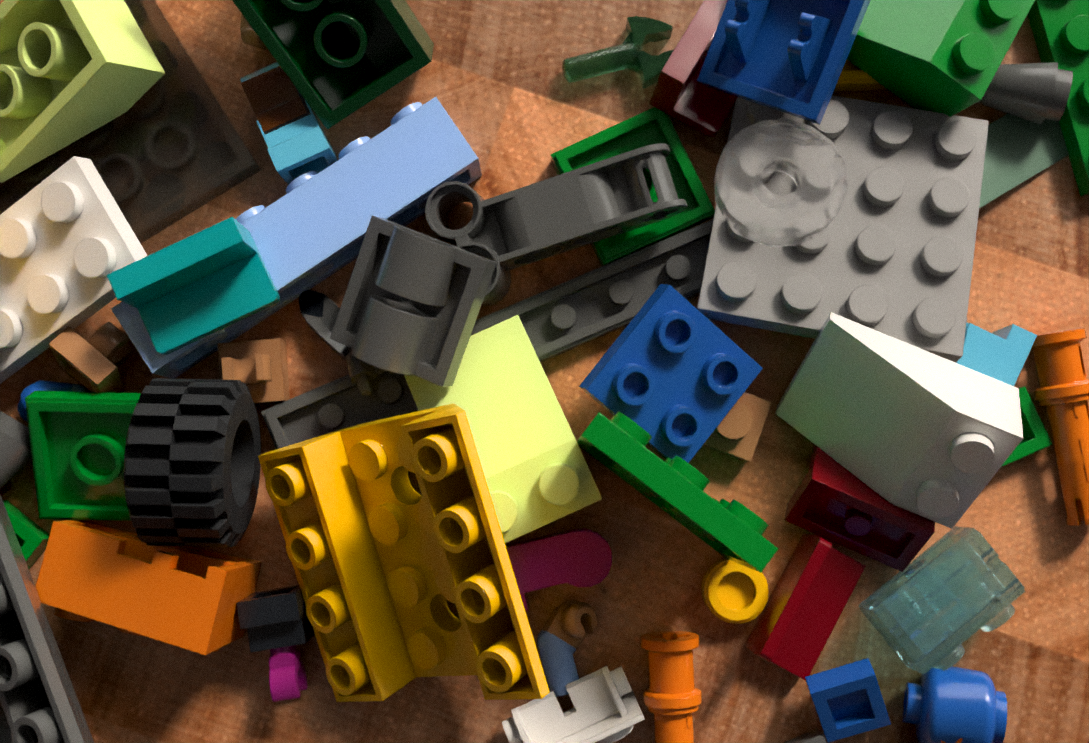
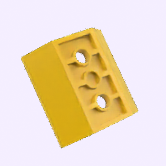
M453 403L370 421L258 456L265 477L266 489L272 499L286 542L287 555L293 564L306 605V614L312 624L326 667V676L333 689L336 702L384 701L416 677L477 675L485 700L543 699L550 693L465 410ZM408 471L416 474L421 494L417 493L410 484ZM446 599L455 603L459 618L450 611Z

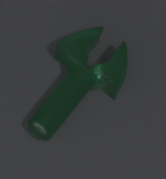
M628 17L626 22L628 36L622 44L564 59L562 62L563 75L569 83L623 69H630L640 74L642 88L645 89L658 81L663 67L674 50L663 52L660 55H650L645 51H641V49L649 42L670 39L673 27L651 18Z

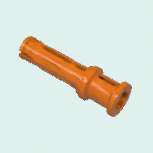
M1085 328L1039 335L1036 337L1031 348L1039 382V388L1033 391L1034 398L1039 401V406H1047L1067 514L1065 518L1066 524L1072 526L1081 525V521H1085V525H1089V380H1087L1081 348V341L1087 338Z
M660 631L641 636V648L648 651L649 688L643 692V703L647 706L649 712L654 713L655 743H694L693 712L699 710V704L702 703V691L696 688L694 684L693 650L699 647V635L696 633Z

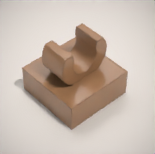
M111 322L102 325L90 337L88 342L68 326L49 343L59 368L78 384L86 388L88 392L122 393L125 390L118 367L133 352L126 345L129 338Z
M273 338L217 344L220 380H241L248 387L255 405L277 404L290 399L285 340Z

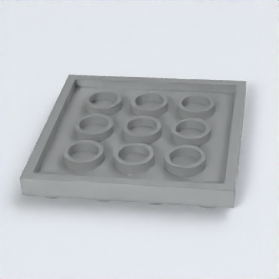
M832 95L819 125L738 97L733 106L697 309L710 320L816 339L830 312L956 363L963 356L989 121L956 115L949 117L938 112Z

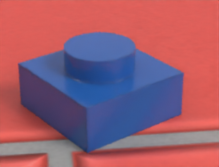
M869 658L805 677L828 743L891 725Z

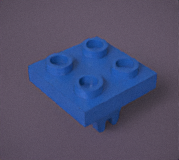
M728 0L697 81L703 86L820 125L871 0Z
M660 284L579 387L613 416L620 412L652 436L648 445L663 458L669 457L673 459L676 455L689 463L763 368L671 285Z

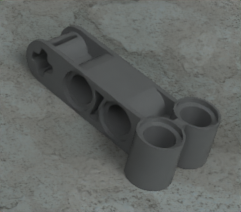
M659 143L644 146L486 200L465 183L458 181L445 182L436 187L428 196L425 214L430 228L452 245L497 262L481 307L498 303L508 293L511 285L510 270L665 220L686 210L688 205L685 199H678L666 161V157L670 154L669 146ZM644 169L649 170L658 198L657 202H653L643 174ZM463 202L472 203L473 215L470 222L461 229L451 230L448 226V216L453 207Z

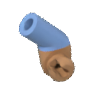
M568 600L556 607L537 637V647L549 691H554L556 697L568 695L565 685L579 679L573 654L586 635L593 634L597 628L598 619L595 610L589 604L577 600Z

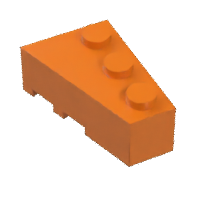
M86 520L53 521L36 583V590L41 603L55 607L54 615L82 622L100 621L115 626L119 631L127 634L149 637L207 655L211 652L219 651L220 648L244 636L245 629H240L236 603L255 592L262 562L201 547L147 545L146 542H142L136 532Z

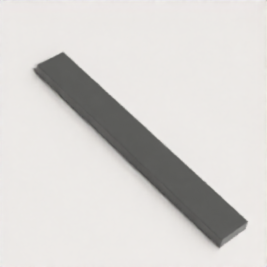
M713 219L477 319L471 335L518 315L541 363L627 326L660 284L671 285L686 300L700 294ZM374 366L376 378L371 381L372 392L368 396L360 394L358 385L351 383L348 374L261 411L275 448H283L357 424L418 411L404 374L394 373Z

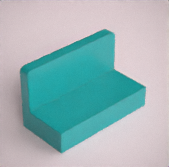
M233 217L107 275L117 300L138 309L156 351L164 355H168L278 303L280 299L251 233Z

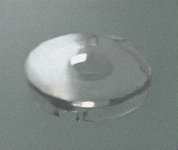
M790 119L763 120L740 130L724 146L714 175L715 202L722 215L725 212L727 218L734 223L733 228L746 239L770 247L797 246L811 240L813 235L820 233L825 227L827 228L837 217L848 188L846 164L834 143L816 128ZM774 171L784 172L793 178L797 190L788 195L774 194L765 187L762 177Z

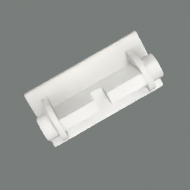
M605 666L565 685L574 708L563 712L554 691H552L543 699H534L511 709L512 717L502 721V725L509 743H613L627 736L632 731L634 724L645 720L622 666L612 671H609L608 667Z

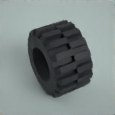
M156 378L151 380L149 386H145L127 432L124 453V489L133 528H135L138 538L142 542H146L147 545L234 547L238 541H241L254 512L261 468L258 458L261 455L258 414L249 389L241 380Z

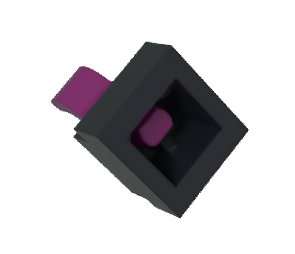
M294 585L254 592L236 603L240 629L247 628L250 653L270 649L269 685L273 702L300 698V691L307 690L308 684L305 666L296 645L307 643L315 635L312 624L306 614V605L300 586Z

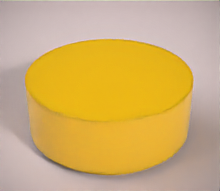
M726 558L715 562L709 567L701 585L702 597L707 608L719 619L732 624H742L755 619L763 611L768 600L769 589L764 574Z

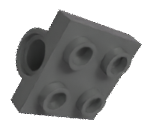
M371 216L330 339L352 348L351 354L354 357L375 367L404 375H416L441 387L453 386L497 262L387 219Z

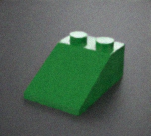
M871 0L847 60L914 109L943 113L952 117L982 99L1035 0Z

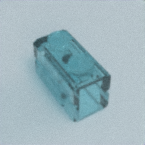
M955 526L910 562L903 572L899 571L858 606L875 629L884 637V640L907 667L924 675L931 668L945 671L956 664L965 653V649L961 644L979 629L983 632H989L1006 623L1015 613V608L1011 603L1025 592V587L1009 567L999 559V555L979 531L974 528Z

